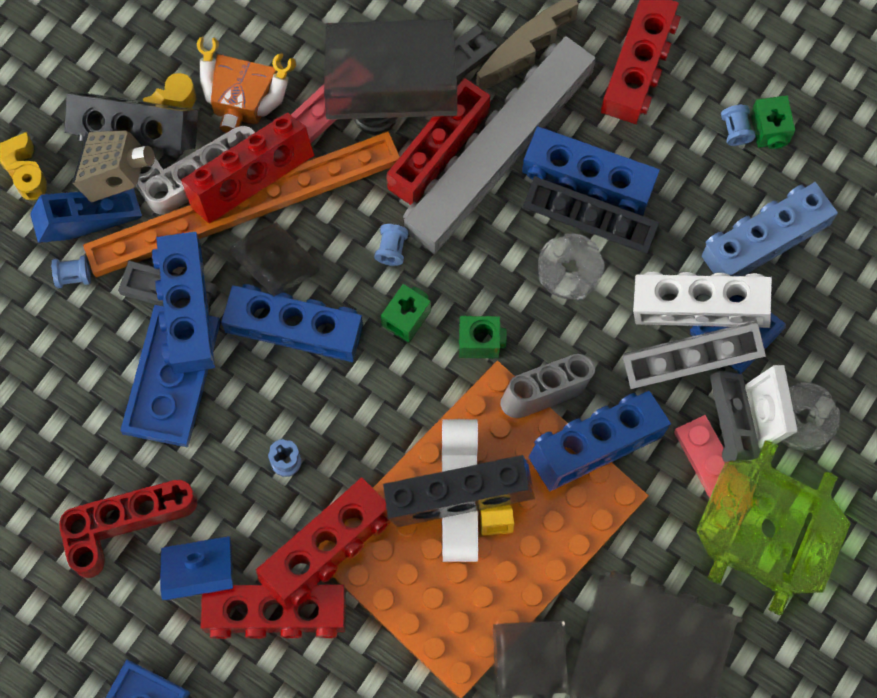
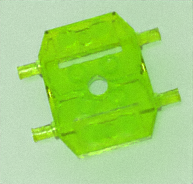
M765 440L758 458L725 462L696 531L708 556L715 560L707 576L708 580L721 584L728 566L747 573L776 592L768 610L782 616L788 599L792 595L824 592L851 523L831 498V492L838 479L836 475L824 472L819 487L815 490L772 468L771 461L778 445ZM808 512H810L813 516L790 573L787 574L784 571L792 556ZM765 519L771 520L775 525L776 531L772 538L765 536L762 532L761 526Z

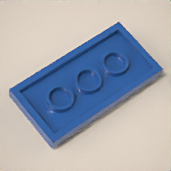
M154 305L120 431L123 435L188 448L209 369L175 374L170 363L165 364L162 344L168 343L167 333L161 331L159 323V312H163L164 307ZM209 316L214 350L221 321L219 317ZM191 329L183 330L178 335V339L187 340L192 337L194 331Z

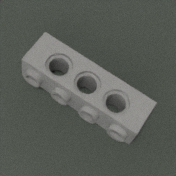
M757 321L623 354L631 389L766 357Z

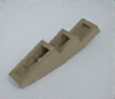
M561 0L521 26L496 49L477 72L476 86L484 91L533 67L536 52L555 43L557 29L576 20L579 5L577 0Z

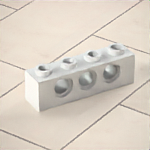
M647 272L644 275H636L633 308L635 324L732 327L757 321L759 327L770 328L772 277H764L757 273L747 274L746 276H730L726 273L697 276L690 272H682L678 275ZM666 294L677 296L671 301L661 299ZM702 294L711 297L704 302L695 299L698 295ZM734 295H740L745 298L741 302L729 300Z

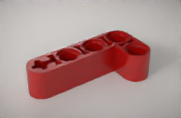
M172 480L66 510L60 518L59 528L68 565L82 577L92 578L98 575L103 570L105 564L100 540L192 514L197 506V497L193 489L186 481ZM182 492L184 494L182 498L183 503L177 505L175 502L177 494ZM160 497H163L165 499L164 504L167 507L166 509H164V506L159 499ZM153 501L154 508L149 514H138L139 506L143 502ZM112 510L120 511V517L115 523L105 524V517L108 512ZM79 519L86 520V526L82 532L78 534L71 533V527L75 521ZM85 552H93V560L90 565L79 567L78 560L80 556Z

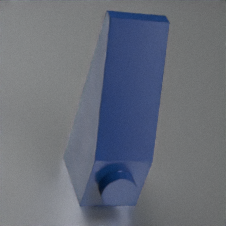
M133 188L94 202H90L81 192L43 194L39 196L30 216L38 243L74 239L138 220L142 217Z

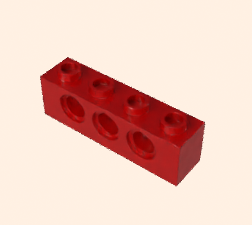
M639 0L606 90L600 113L636 125L640 114L647 115L652 101V97L647 95L650 86L657 87L662 72L661 69L657 68L660 60L666 61L672 44L667 42L669 33L676 34L681 16L676 15L679 2L672 0ZM646 30H654L658 34H650ZM644 56L648 58L649 61H641L637 59V57ZM627 83H635L639 88H630L627 86Z
M464 78L387 172V189L409 205L414 202L417 203L424 195V191L430 182L440 175L448 162L456 155L489 114L491 95Z
M287 112L181 179L191 208L210 224L312 158L314 152L307 128Z
M361 477L256 569L259 582L286 610L293 605H301L309 598L312 593L311 589L320 581L324 583L335 575L338 565L347 557L352 559L358 555L364 548V542L373 534L378 536L386 530L391 522L388 519L386 501ZM350 518H358L362 521L355 528H349L344 525ZM324 541H332L336 544L330 551H322L318 548ZM298 564H306L310 567L302 575L291 572L293 567Z
M233 585L232 589L202 594L201 629L205 633H210V638L229 639L231 638V633H245V638L251 639L266 638L267 633H281V638L294 639L302 638V632H316L317 638H336L337 632H345V586L315 585L311 589V595L304 603L299 606L293 605L288 610L283 607V614L276 621L267 620L265 612L270 605L281 604L263 585ZM239 604L246 605L248 607L247 616L241 621L231 620L230 612L232 608ZM307 604H314L319 608L317 617L310 621L303 620L300 617L301 609Z

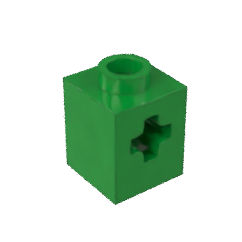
M788 95L756 99L750 116L756 135L757 147L779 149L789 144L796 130Z
M402 284L381 314L382 327L410 343L431 313V301L428 300V295L417 287L409 288ZM410 307L414 309V313L408 311ZM402 309L408 312L404 315L402 314Z

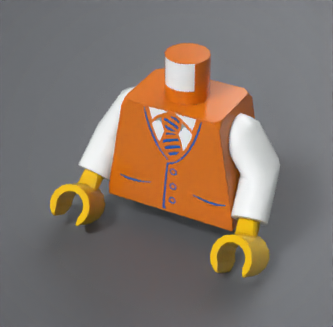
M215 37L212 38L213 47L208 51L203 47L204 38H199L197 49L203 54V58L200 59V83L206 101L212 104L214 114L223 117L219 127L220 130L227 133L239 127L241 121L257 124L262 116H267L283 102L289 80L286 75L296 67L294 58L289 59L288 66L285 69L281 65L283 54H277L274 57L273 67L219 54L215 59L213 58V53L218 50V40Z

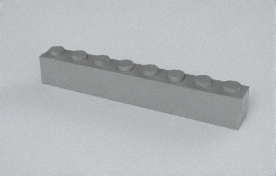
M567 36L558 45L553 43L544 55L545 60L539 67L534 65L528 71L524 79L525 83L519 89L515 87L511 90L505 99L503 108L499 112L494 110L485 122L486 127L481 133H474L465 145L466 150L459 157L454 156L448 162L444 175L439 180H432L425 189V196L418 204L416 202L412 203L404 213V227L408 230V235L434 255L529 147L537 126L545 128L593 73L596 57Z

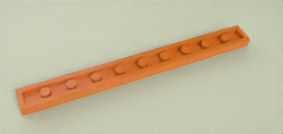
M388 131L304 162L210 224L191 208V205L83 244L92 272L95 278L126 267L128 261L137 263L152 257V249H157L156 237L197 232L199 239L389 169L400 156Z

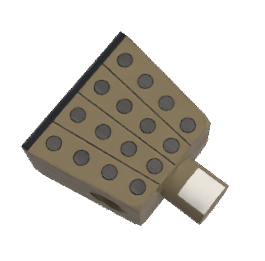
M127 131L86 133L72 183L90 202L133 189L138 183L141 168L154 164V152L150 146L142 147L134 136Z

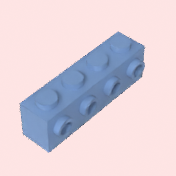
M816 182L807 187L799 185L791 190L783 201L779 203L776 200L771 201L760 210V214L753 218L746 216L733 225L734 229L725 234L720 231L711 236L705 242L706 247L701 257L713 274L726 273L730 276H744L830 226L838 212Z

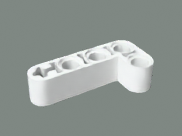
M247 126L236 127L164 170L155 158L154 164L149 166L151 169L144 174H140L136 187L155 213L160 215L170 213L189 202L181 179L245 140L248 136L254 134L255 131ZM158 192H168L164 198H154Z
M442 419V472L477 465L478 420ZM478 511L442 518L443 562H478Z

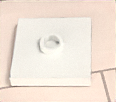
M773 365L745 384L760 451H765L798 432L784 365Z

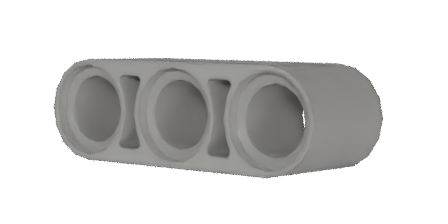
M573 354L519 374L512 378L503 394L500 403L501 408L510 417L522 418L575 398L583 393L595 373L594 363L585 355Z

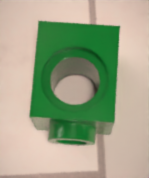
M460 316L459 358L499 359L500 348H506L507 338L506 328H500V316ZM479 332H485L492 339L486 343H480L475 340L474 336Z

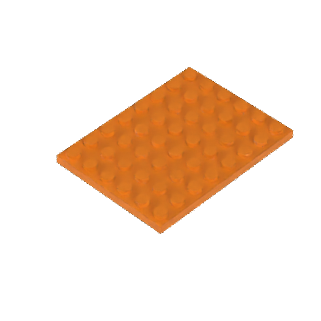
M498 360L373 489L385 500L383 488L385 483L442 472V419H477V464L523 455L529 465L535 499L510 504L514 518L513 533L482 536L481 510H479L478 562H443L442 518L400 527L390 522L386 530L380 535L375 536L373 534L364 542V548L358 555L352 559L347 557L342 561L333 576L340 585L345 586V590L458 698H463L649 496L612 462L549 491L528 457L535 446L534 441L538 437L550 431L556 434L562 431L568 423L550 407L522 418H513L505 414L500 405L501 398L510 381L515 376ZM564 447L567 452L575 454L572 449ZM350 518L344 525L349 528H355L362 521L358 518ZM324 541L318 548L322 551H330L336 544L332 541Z

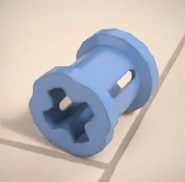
M734 105L721 112L722 120L726 121L729 134L727 144L730 146L745 145L752 142L756 137L755 131L750 128L748 120L750 110L747 105Z
M381 225L380 234L382 238L379 250L375 252L374 258L382 264L399 266L404 261L402 249L404 240L408 238V230L400 225Z
M86 255L80 256L78 260L62 262L58 259H52V277L57 289L63 288L64 284L83 282L84 285L91 284L90 265Z
M284 439L275 441L270 446L268 458L273 471L282 477L295 475L301 467V457L297 446L292 441ZM285 453L286 456H290L291 461L285 464L283 460H280L279 455Z

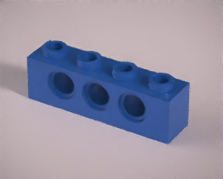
M538 126L524 157L522 173L527 174L532 180L535 176L640 215H644L660 169ZM559 159L564 161L566 165L558 167L552 164L551 161ZM585 170H591L597 176L591 178L586 177L582 174V172ZM622 181L627 187L617 188L612 182Z
M197 232L156 237L157 249H152L154 268L160 269L161 280L155 281L157 298L158 300H163L164 311L159 312L160 328L162 332L167 333L168 342L162 344L165 364L170 363L175 374L215 368L202 249ZM178 267L187 268L186 272L181 276L171 275L173 270ZM179 299H190L186 307H174ZM191 329L194 331L191 338L187 340L178 339V335L183 330Z
M244 284L242 287L232 285L221 321L225 333L349 362H354L363 328L362 315H359L354 309L348 307L333 309L325 307L324 303L313 299H307L306 302L294 300L291 295L283 292H275L274 295L261 292V289L248 284ZM265 308L270 310V313L265 318L259 319L253 316L258 309ZM291 316L302 318V321L296 326H289L285 323ZM324 323H330L335 326L333 331L327 334L318 331L319 326Z
M647 391L638 396L636 393L629 394L618 403L619 405L612 408L603 406L584 421H581L580 418L575 419L556 434L550 431L538 437L534 441L535 446L528 458L548 490L552 491L661 439L671 425V422L651 392ZM622 422L627 423L631 428L626 427ZM593 434L600 436L603 441L596 439ZM564 447L572 449L575 454L567 452Z

